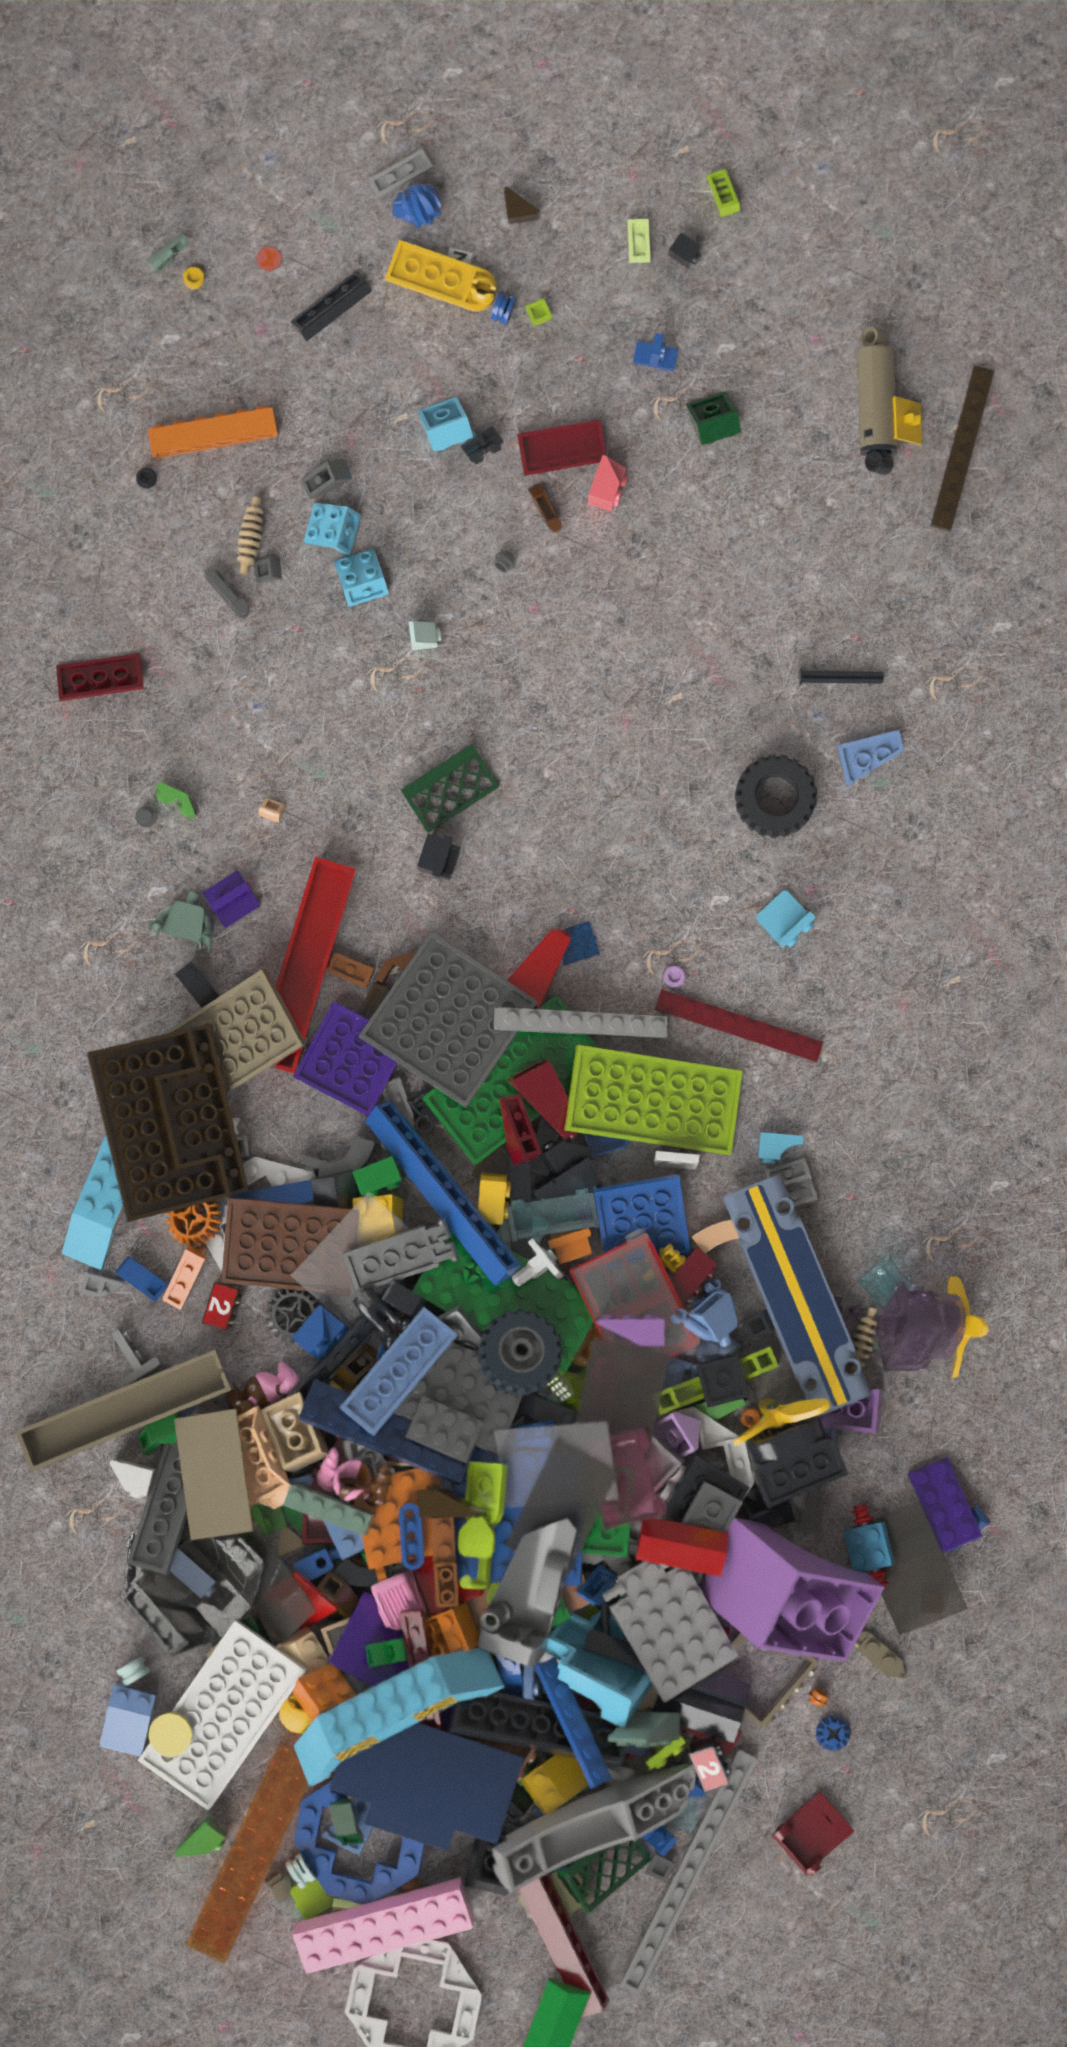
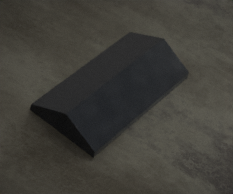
M353 1170L312 1178L311 1184L315 1205L353 1208V1198H358L355 1178L352 1173ZM355 1238V1247H358L357 1238Z
M692 1688L685 1689L666 1702H663L660 1695L657 1694L652 1712L680 1713V1725L732 1743L735 1741L745 1711V1707Z

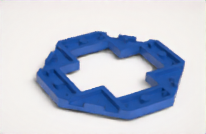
M331 1782L302 1800L294 1843L327 1895L366 1904L377 1901L420 1873L425 1844L403 1837L398 1867L378 1862L373 1882L334 1872L337 1850L318 1846V1836L324 1806L330 1808V1802L347 1799L348 1795L330 1790Z

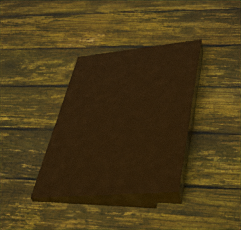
M210 1023L86 1052L126 1222L249 1191Z

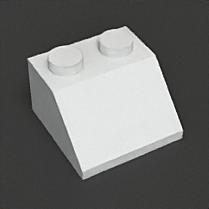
M117 1458L110 1461V1466L125 1491L130 1492L129 1496L142 1499L149 1495L157 1471L156 1468Z

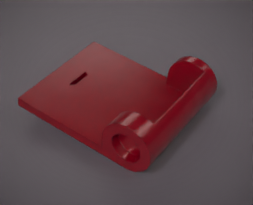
M820 1791L776 1828L771 1836L806 1876L809 1874L813 1876L822 1868L820 1866L822 1859L853 1834L855 1830Z

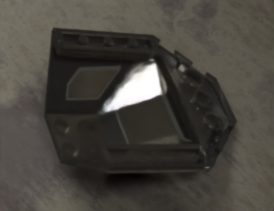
M188 1516L178 1548L217 1581L215 1585L217 1589L209 1598L207 1596L203 1599L200 1598L171 1571L169 1575L129 1565L127 1560H124L123 1577L125 1579L120 1597L170 1657L221 1640L236 1619L241 1621L254 1608L265 1563L239 1533L191 1540ZM137 1529L127 1538V1560L136 1536Z

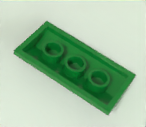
M549 1978L523 2047H570L590 1992Z

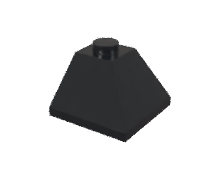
M754 1482L742 1501L750 1521L764 1523L766 1526L773 1528L796 1521L789 1500L768 1508L758 1494L756 1482Z

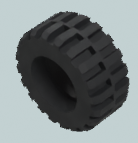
M773 754L766 758L761 757L757 759L756 762L751 763L742 773L736 786L735 807L740 814V819L748 825L752 832L755 830L759 833L758 835L763 837L765 835L770 836V838L787 837L792 833H796L808 822L817 803V787L814 785L815 780L813 776L808 773L809 769L805 765L801 766L797 759L787 758V755L775 756ZM770 777H779L787 780L795 790L796 800L793 808L781 816H772L760 809L756 801L758 786Z

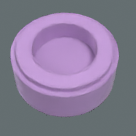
M671 966L664 973V981L669 987H679L685 980V973L678 966Z

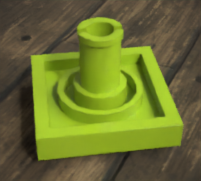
M679 1733V1740H672L671 1745L654 1746L656 1748L655 1753L646 1759V1764L650 1769L653 1767L659 1769L667 1763L666 1757L671 1753L676 1756L684 1749L685 1746L683 1744L686 1743V1740L681 1733Z

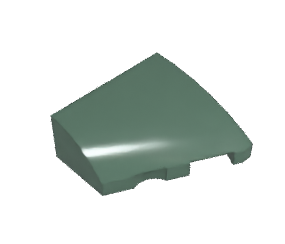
M180 234L146 261L157 274L173 263L172 257L189 245V241L185 235Z

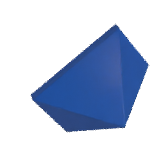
M599 1564L576 1594L593 1605H602L605 1600L602 1594L612 1588L618 1575Z

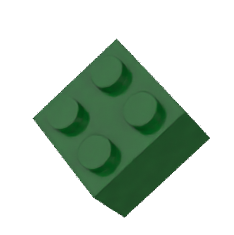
M393 1156L352 1172L362 1197L367 1196L371 1198L379 1196L380 1190L385 1188L388 1191L400 1187V1182H403Z

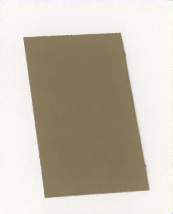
M237 1409L174 1419L191 1540L253 1531Z

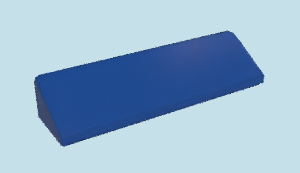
M311 1180L257 1189L230 1196L292 1203L315 1201Z

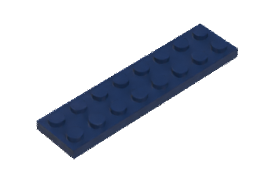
M314 1379L298 1417L299 1421L457 1485L461 1484L475 1446H473L466 1463L406 1438L412 1420L394 1413L373 1436L340 1409L351 1393Z

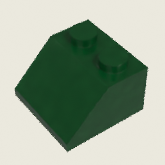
M726 391L686 404L695 434L701 445L712 444L717 440L730 438L735 434L741 433L737 410Z

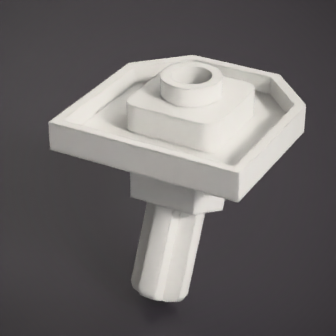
M532 1238L528 1244L537 1255L527 1263L525 1268L514 1274L512 1279L515 1285L521 1286L531 1278L536 1279L548 1270L558 1280L564 1275L558 1269V1264L555 1262L558 1258L552 1250L546 1251Z

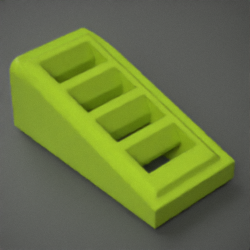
M726 168L706 175L720 217L740 211L739 200ZM723 178L725 179V181L719 182V183H717V184H714V183H713V182L718 181V180H720V179H723ZM726 186L728 187L726 189L717 191L718 189L724 188ZM729 194H730V196H729V197H726V198H723V199H720V198H721V197H724V196H727V195H729Z

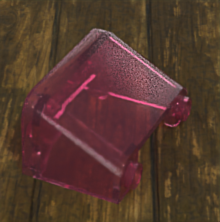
M644 1428L597 1438L587 1443L584 1447L601 1522L606 1530L666 1514L667 1505L665 1499L661 1498L659 1494L655 1495L644 1453L647 1451L648 1446H650V1438L645 1433Z

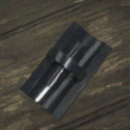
M491 426L482 433L477 429L474 430L473 434L475 437L462 444L461 448L471 462L479 464L483 461L484 454L489 451L491 453L500 451L501 444L504 442L494 427Z

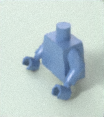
M713 1279L704 1286L705 1291L711 1295L689 1313L690 1318L686 1317L687 1314L684 1309H677L675 1312L680 1315V1318L672 1315L671 1321L675 1324L683 1322L685 1324L684 1327L705 1341L719 1342L720 1346L724 1347L731 1344L732 1339L729 1333L738 1325L736 1302L730 1293L720 1289V1280Z

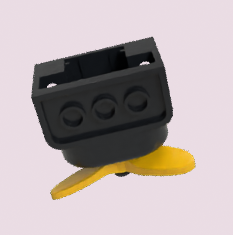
M825 1398L797 1401L787 1405H781L774 1399H762L759 1401L758 1406L763 1417L755 1426L734 1440L735 1446L745 1441L752 1459L750 1469L758 1487V1494L768 1508L849 1475L836 1442L829 1433L824 1431L818 1415L831 1407L829 1400Z

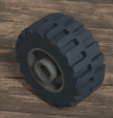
M518 1309L512 1312L510 1310L501 1316H497L486 1327L478 1345V1362L481 1364L483 1375L487 1376L488 1382L491 1385H496L501 1392H510L509 1395L522 1394L523 1396L541 1390L555 1376L562 1361L563 1347L560 1344L562 1340L555 1331L556 1327L553 1324L550 1325L545 1316L542 1315L540 1317L536 1315L537 1312L535 1311L525 1312L524 1309ZM515 1349H521L525 1355H518Z

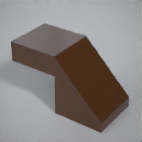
M416 952L386 959L375 977L376 981L384 984L394 966L404 971Z

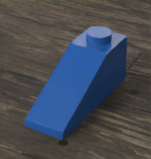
M497 1655L499 1675L504 1685L505 1694L524 1698V1665Z

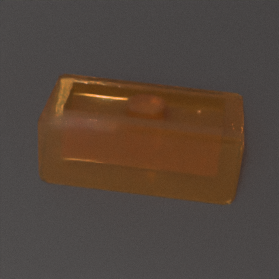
M592 1323L582 1344L575 1352L572 1364L592 1368L605 1344L595 1324Z

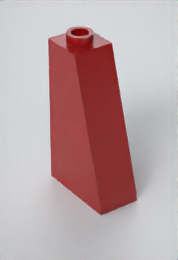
M559 928L556 931L551 929L507 980L537 1000L538 1004L535 1007L537 1009L540 1008L571 942V938L568 937L569 933Z

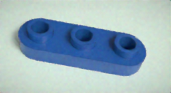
M406 1503L399 1510L401 1559L406 1568L414 1570L418 1569L424 1561L421 1517H419V1507L413 1503ZM412 1510L414 1512L413 1517L407 1518L405 1515L406 1511ZM409 1532L415 1533L413 1540L407 1539ZM410 1554L416 1555L414 1562L408 1560Z

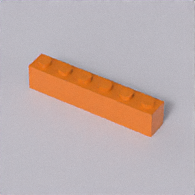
M268 405L258 406L256 410L252 411L240 409L235 411V414L229 415L227 413H218L213 418L196 417L193 419L194 421L190 422L179 420L173 422V425L168 426L157 424L153 425L152 429H147L154 459L278 437L273 407H268Z

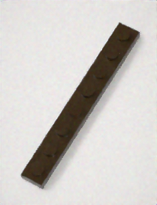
M976 365L973 366L930 527L947 532L952 530L994 370Z

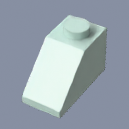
M409 622L413 650L438 647L437 641H441L440 628L435 629V623Z

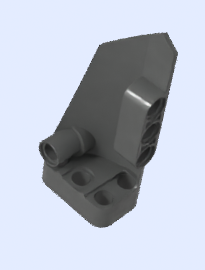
M569 1518L534 1530L522 1537L488 1609L481 1617L482 1627L478 1640L480 1648L527 1666L536 1665L544 1656L552 1620L560 1605L577 1532L576 1527Z

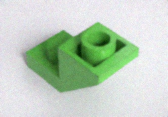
M162 782L156 783L158 789L155 790L159 802L163 801L164 805L167 806L181 801L182 803L178 804L182 816L186 815L189 820L197 817L188 794Z

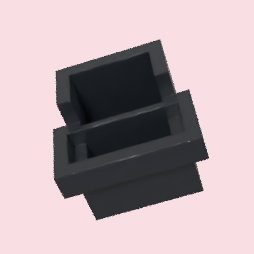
M427 834L417 864L418 871L430 874L432 878L438 880L443 878L450 881L461 847L453 844L454 839L451 836L445 835L444 839Z

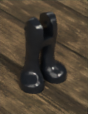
M367 1286L362 1291L374 1303L368 1308L357 1296L352 1302L357 1310L381 1334L382 1345L388 1350L398 1339L399 1335L378 1316L377 1311L382 1313L400 1334L403 1333L414 1319L398 1315L381 1299L382 1297L377 1292Z

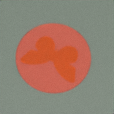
M264 247L257 254V264L265 271H273L281 263V254L274 247Z

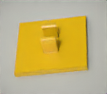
M894 396V439L922 445L921 403Z

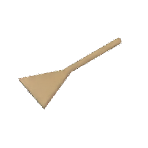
M289 1527L280 1530L278 1557L306 1546L302 1544V1539Z

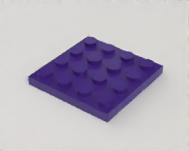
M333 1001L293 1077L369 1117L398 1063L359 1038V1035L369 1022L368 1019Z

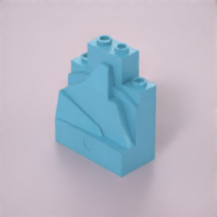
M601 1609L597 1615L593 1614L589 1621L571 1612L572 1618L556 1625L554 1631L550 1630L545 1653L560 1660L558 1679L568 1683L569 1688L594 1700L602 1709V1718L625 1728L652 1688L653 1683L646 1672L583 1651L589 1628L601 1632ZM610 1613V1635L628 1641L614 1615Z

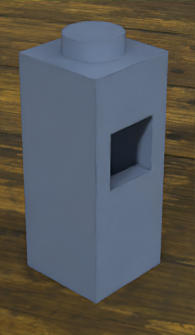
M177 1547L170 1571L200 1598L203 1599L205 1596L209 1598L217 1589L215 1587L217 1581Z

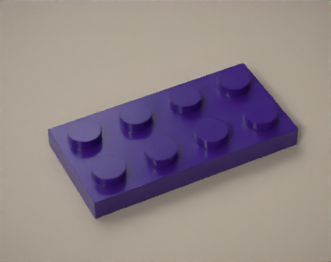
M947 1457L908 1473L910 1482L942 1554L983 1537Z

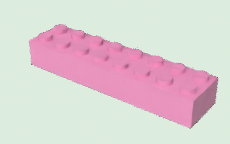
M460 1877L358 1905L350 1909L296 1922L293 1938L307 1974L472 1929L474 1913Z

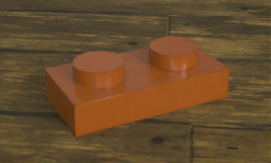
M334 952L326 972L366 989L374 968Z

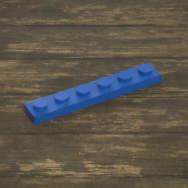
M553 1657L534 1667L589 1786L593 1788L612 1777L568 1683L558 1679L560 1669H558L559 1663L556 1657Z

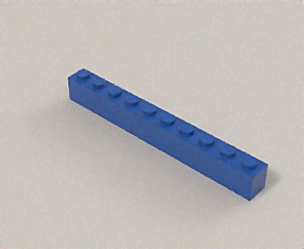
M389 1100L377 1105L365 1120L367 1125L442 1219L445 1218L449 1229L491 1282L496 1286L508 1280L519 1268L520 1262L394 1103Z

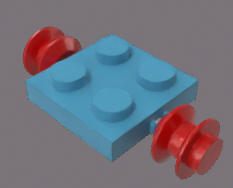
M866 1503L853 1506L854 1510L850 1511V1513H854L856 1518L852 1522L861 1525H859L860 1527L843 1531L852 1569L858 1572L871 1570L869 1575L886 1589V1584L890 1582L885 1581L884 1576L887 1572L880 1570V1568L894 1565L895 1561L885 1521L869 1525L866 1522H870L873 1516L868 1515V1510L871 1506L866 1507Z

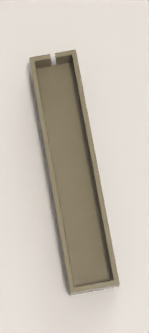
M219 1349L205 1353L15 1431L30 1471H36L234 1390L235 1388L228 1371L223 1372L222 1370L226 1366Z

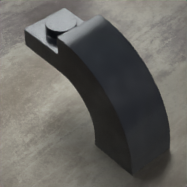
M347 1557L332 1572L347 1584L354 1586H372L378 1583L375 1568L369 1569L368 1566L359 1565L350 1557ZM389 1565L384 1566L387 1579L394 1573L388 1567Z

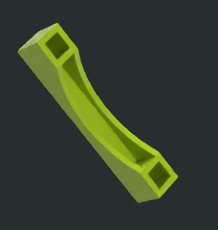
M771 1346L739 1359L745 1381L779 1367ZM696 1377L655 1393L649 1397L656 1416L659 1417L705 1397L700 1378Z

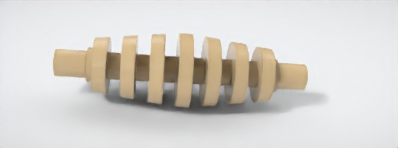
M252 497L251 506L246 507L245 512L250 515H244L243 521L248 523L241 524L240 528L245 531H239L238 535L242 538L238 540V545L244 547L238 548V554L242 556L237 557V562L241 564L239 574L248 575L249 566L254 565L255 559L251 557H256L257 551L253 549H259L260 543L256 541H261L262 535L258 534L262 532V527L256 525L263 523V519L258 517L263 515V510L260 509L261 498Z
M869 1307L865 1318L861 1317L860 1319L861 1322H864L863 1326L857 1325L856 1329L861 1330V1334L854 1333L852 1336L859 1339L858 1343L854 1341L852 1343L856 1347L855 1355L863 1368L866 1364L860 1362L861 1358L867 1360L869 1358V1355L863 1354L864 1350L872 1352L873 1349L866 1346L867 1342L874 1344V1339L869 1337V1334H876V1331L871 1329L872 1325L877 1326L878 1324L874 1319L877 1309ZM848 1362L851 1364L850 1367L845 1366V1371L848 1374H853L856 1371V1365L853 1362Z

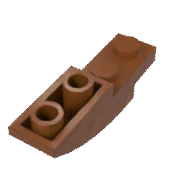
M431 1517L436 1607L458 1606L453 1517Z

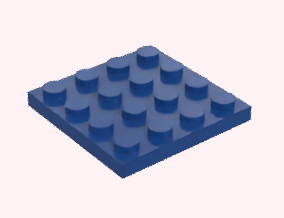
M679 1174L594 1189L604 1253L647 1233L659 1258V1249L661 1247L664 1249L669 1244L673 1246L674 1250L680 1252V1256L691 1254ZM642 1248L624 1255L628 1265L646 1262L644 1260L646 1256ZM618 1258L606 1264V1269L621 1267L623 1263Z

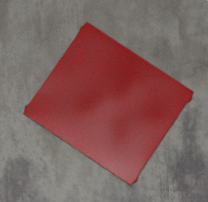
M297 1571L261 1595L262 1598L300 1630L306 1626L309 1628L338 1609L334 1602Z

